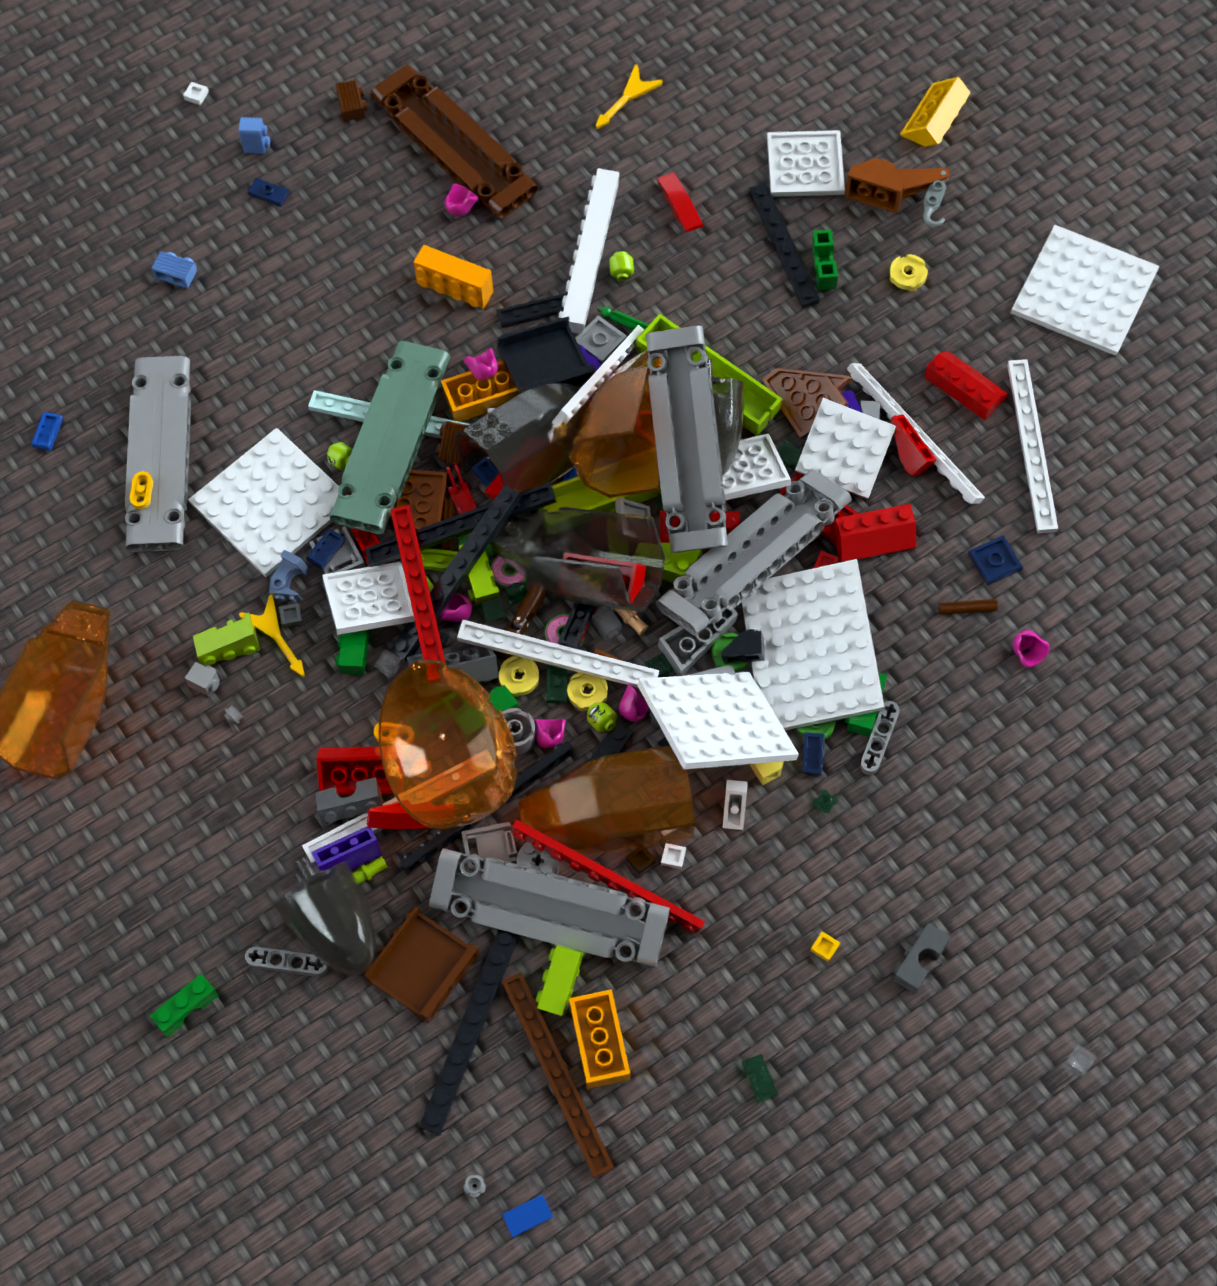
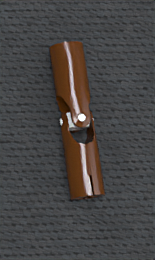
M537 585L530 586L518 607L517 614L513 617L505 631L524 635L529 622L535 616L547 594L543 588ZM514 625H515L519 630H512V629H513V627H514ZM494 650L495 655L501 659L506 660L512 657L510 654Z

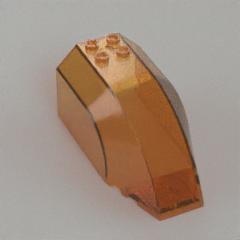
M648 350L618 368L596 390L584 410L576 439H574L573 450L570 453V460L575 465L578 477L582 479L584 486L609 498L659 490L660 477L648 380L650 376V368L647 364ZM657 359L654 362V367L659 368L662 365V359Z
M71 600L54 616L55 619L49 625H44L41 628V632L35 638L32 637L27 641L0 690V758L15 770L54 780L72 772L98 721L106 696L110 609Z
M671 746L625 752L593 759L518 802L522 823L574 851L585 854L639 847L642 844L645 846L693 838L695 829L693 802L687 769L682 768Z

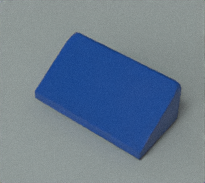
M540 1195L502 1214L512 1238L553 1218L544 1195Z

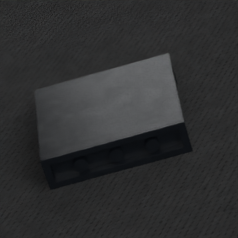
M569 316L557 318L547 323H540L534 327L523 328L517 332L503 334L501 337H498L497 350L523 403L583 385L596 372L593 364L588 365L569 327Z

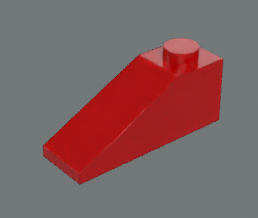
M904 414L893 416L891 422L892 425L896 426L894 435L900 461L908 474L911 476L921 475L937 459Z

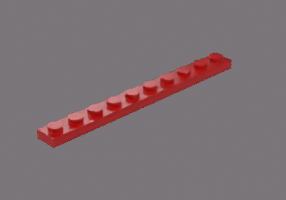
M410 505L390 509L428 681L430 683L449 678Z
M516 819L510 832L513 833L516 839L520 841L526 840L536 850L541 852L544 850L550 853L553 859L559 862L563 860L570 864L569 866L573 870L589 874L588 877L593 881H601L607 884L609 889L626 893L627 897H640L646 902L669 907L668 921L683 925V929L690 933H698L705 923L704 920Z

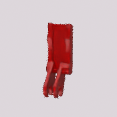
M455 463L454 469L459 484L455 485L451 470L447 466L446 472L452 485L447 489L451 499L454 501L455 509L458 515L477 507L466 481L463 482L459 468Z

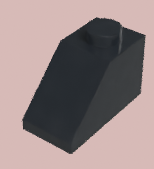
M749 629L746 632H741L721 652L724 664L765 661L762 631Z

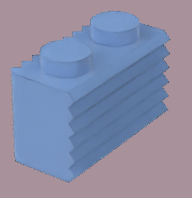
M241 117L239 135L244 153L266 154L267 147H270L267 125L263 124L261 117L259 119L257 117Z
M160 252L151 268L154 278L185 287L186 289L197 272L195 262L192 259L177 257L172 252Z

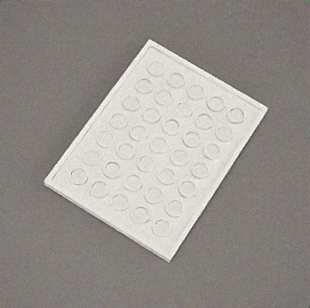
M857 559L769 578L742 601L746 631L756 629L762 631L764 637L765 661L751 662L754 680L784 730L885 710Z

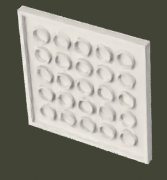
M1054 225L1011 310V314L1117 356L1159 266Z
M276 428L195 493L188 501L255 568L267 577L277 569L282 561L280 555L283 550L295 554L332 523L330 514L338 497L339 486Z
M750 672L735 673V675L723 673L643 678L638 681L637 685L683 769L792 761L798 758L799 753Z

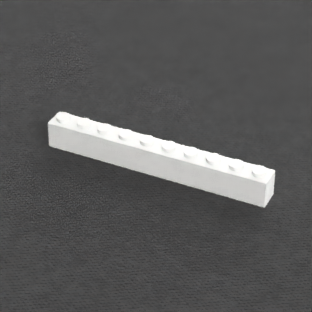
M598 168L597 174L592 177L591 186H593V190H589L588 201L590 203L585 206L584 216H586V219H582L580 231L583 232L582 235H578L577 246L579 248L574 251L573 256L575 265H571L569 276H572L571 281L567 280L566 284L568 294L563 297L562 301L564 311L559 313V318L569 316V327L573 333L580 334L585 329L619 185V172Z

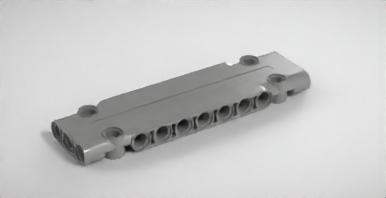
M691 326L646 334L648 349L647 364L650 368L649 390L662 503L667 515L665 523L668 527L671 553L728 546L725 524L726 514L723 507L725 504L711 374L709 367H707L708 356L705 351L703 326ZM696 353H701L702 355L699 362H693V356ZM662 359V365L659 368H655V360ZM718 511L720 519L717 522H713L711 515ZM675 517H679L681 520L678 527H673L672 520Z
M185 356L143 357L135 360L134 378L132 379L134 389L133 395L130 396L125 509L127 513L125 515L127 523L126 550L131 552L171 551L183 548V529L186 525L184 511L187 510L191 418L190 359ZM145 471L153 479L151 502L147 508L138 510L130 502L132 478L136 473Z
M811 469L800 480L792 481L791 485L786 487L787 493L784 495L780 493L775 494L727 535L728 546L711 548L687 569L685 576L678 577L674 581V589L669 590L656 601L658 609L696 636L708 624L720 621L722 612L726 609H734L822 532L824 526L832 524L835 519L834 516L852 501L850 494L838 484L816 470Z
M445 848L442 849L439 857L429 907L451 912L458 918L465 916L472 918L473 922L562 945L601 957L612 958L616 956L623 962L631 960L652 967H656L670 912L669 907L646 902L640 897H627V894L621 891L495 858L483 859L477 854L468 855ZM467 862H474L476 865V870H471L468 867ZM458 902L465 903L467 910L460 909ZM631 906H640L641 913L633 912ZM622 946H629L632 953H624Z

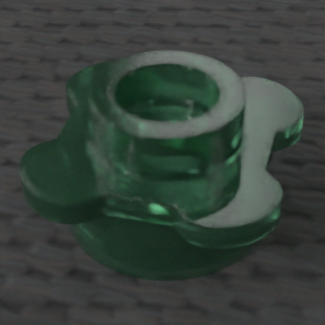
M821 790L818 798L813 800V805L825 814L830 813L833 805L838 803L837 797L831 796L827 790Z

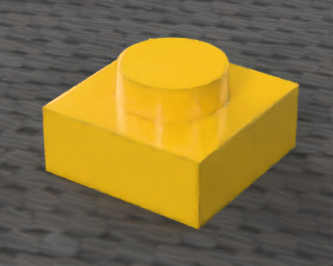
M822 931L810 951L829 962L838 949L840 942Z

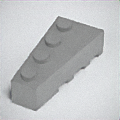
M726 609L722 612L720 621L708 624L696 636L679 626L659 638L658 648L676 674L683 676L713 646V643L736 622L738 613L735 609Z

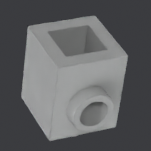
M197 662L194 663L185 677L189 687L208 697L212 691L214 692L218 688L220 681L216 673L217 671L209 665L205 667Z

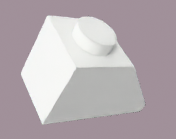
M727 780L722 828L743 830L748 782Z

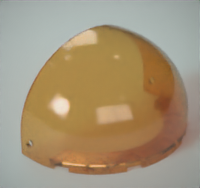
M417 660L400 672L392 681L385 694L380 712L379 748L388 783L404 810L416 821L427 827L449 829L482 820L507 802L515 787L517 769L514 768V759L517 758L508 724L501 710H496L489 700L491 696L461 669L457 667L452 669L446 666V662L439 660Z

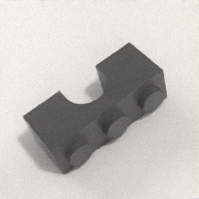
M376 777L356 782V791L353 795L346 798L339 797L336 787L315 792L317 812L323 824L368 813L369 808L383 806L381 788Z
M930 923L927 924L926 928L921 927L915 936L918 939L914 946L912 944L909 945L904 953L906 959L903 963L899 961L893 971L896 974L893 981L915 995L929 972L919 964L918 958L922 955H930L938 960L951 938L950 935Z

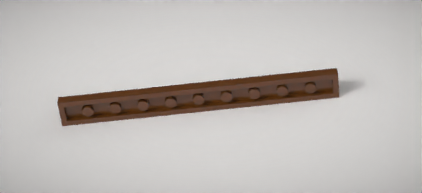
M520 972L503 980L504 989L593 1178L595 1179L614 1170L608 1153L540 1010L537 1008L538 1006L522 973Z

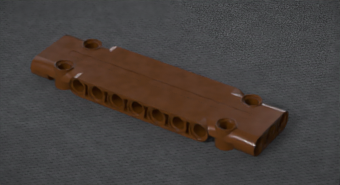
M410 65L403 66L372 89L371 97L386 110L387 116L394 119L396 125L456 183L476 194L480 205L488 207L498 218H504L537 193L538 185L522 172L521 165L515 163L512 156L437 86L432 88L429 85L428 78L420 75Z

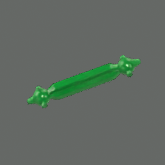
M610 307L597 308L602 317H610L612 321L632 330L638 325L644 330L649 326V324L619 311H612Z

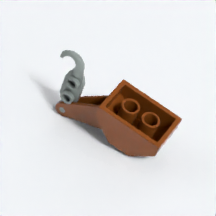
M873 158L851 167L847 178L845 197L898 213L903 198L928 190L923 202V219L927 225L937 227L943 224L945 219L942 218L940 221L935 222L930 219V216L940 207L946 192L945 183L949 180L950 171L944 167L896 169L893 163Z

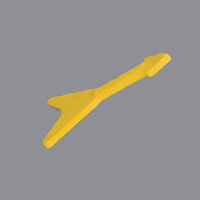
M635 65L623 96L604 115L601 114L599 116L596 129L609 124V119L627 101L662 86V80L641 81L638 65Z
M269 595L264 614H250L253 625L256 629L274 639L290 662L291 670L305 677L302 661L297 660L280 635L274 598L272 595ZM239 613L240 618L243 619L246 613Z

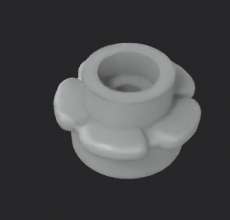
M232 705L228 709L225 708V718L231 724L234 722L239 724V720L243 718L241 713Z
M470 1175L466 1178L464 1191L470 1194L471 1197H478L480 1193L485 1191L486 1184L481 1176Z

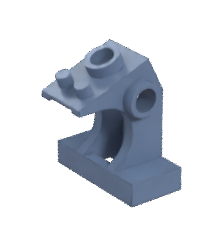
M283 550L280 555L282 561L270 579L269 593L277 601L286 602L289 599L292 600V603H297V600L302 601L303 598L290 589L291 580L298 574L307 576L310 568L300 557Z

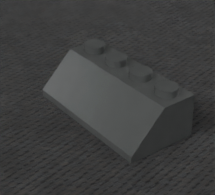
M468 643L443 649L449 678L430 683L423 655L418 654L407 657L414 686L420 696H430L440 691H451L457 686L467 687L473 683L488 682L498 678L497 660L494 652L491 649Z

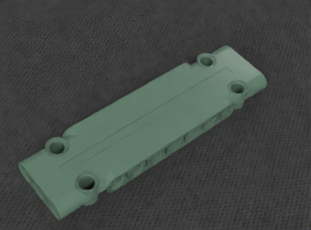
M407 341L398 342L393 357L388 361V370L379 381L344 470L342 484L338 488V497L330 514L332 522L375 534L384 533L391 516L390 509L395 508L396 499H400L438 400L439 388L442 386L441 380L450 360L448 352Z

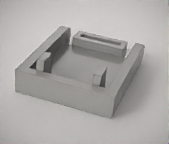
M346 526L342 527L343 537L346 538V541L324 568V574L365 567V563ZM338 529L334 530L336 533L340 534ZM323 536L316 538L317 543ZM313 541L309 542L311 548L313 549L315 547V543ZM352 561L353 564H350L342 569L335 571V568H338Z
M505 822L462 831L465 854L470 855L468 844L476 842L478 854L481 858H495L517 864V857H514L517 855L513 833L510 832L511 830L504 831L512 828L511 823ZM468 861V867L471 870H476L475 863Z

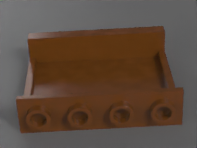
M416 906L413 911L410 910L405 915L404 923L401 927H397L391 934L392 939L387 945L384 944L380 948L379 956L374 962L371 961L367 965L364 975L369 983L429 1023L480 954L476 946L473 944L469 946L422 914Z

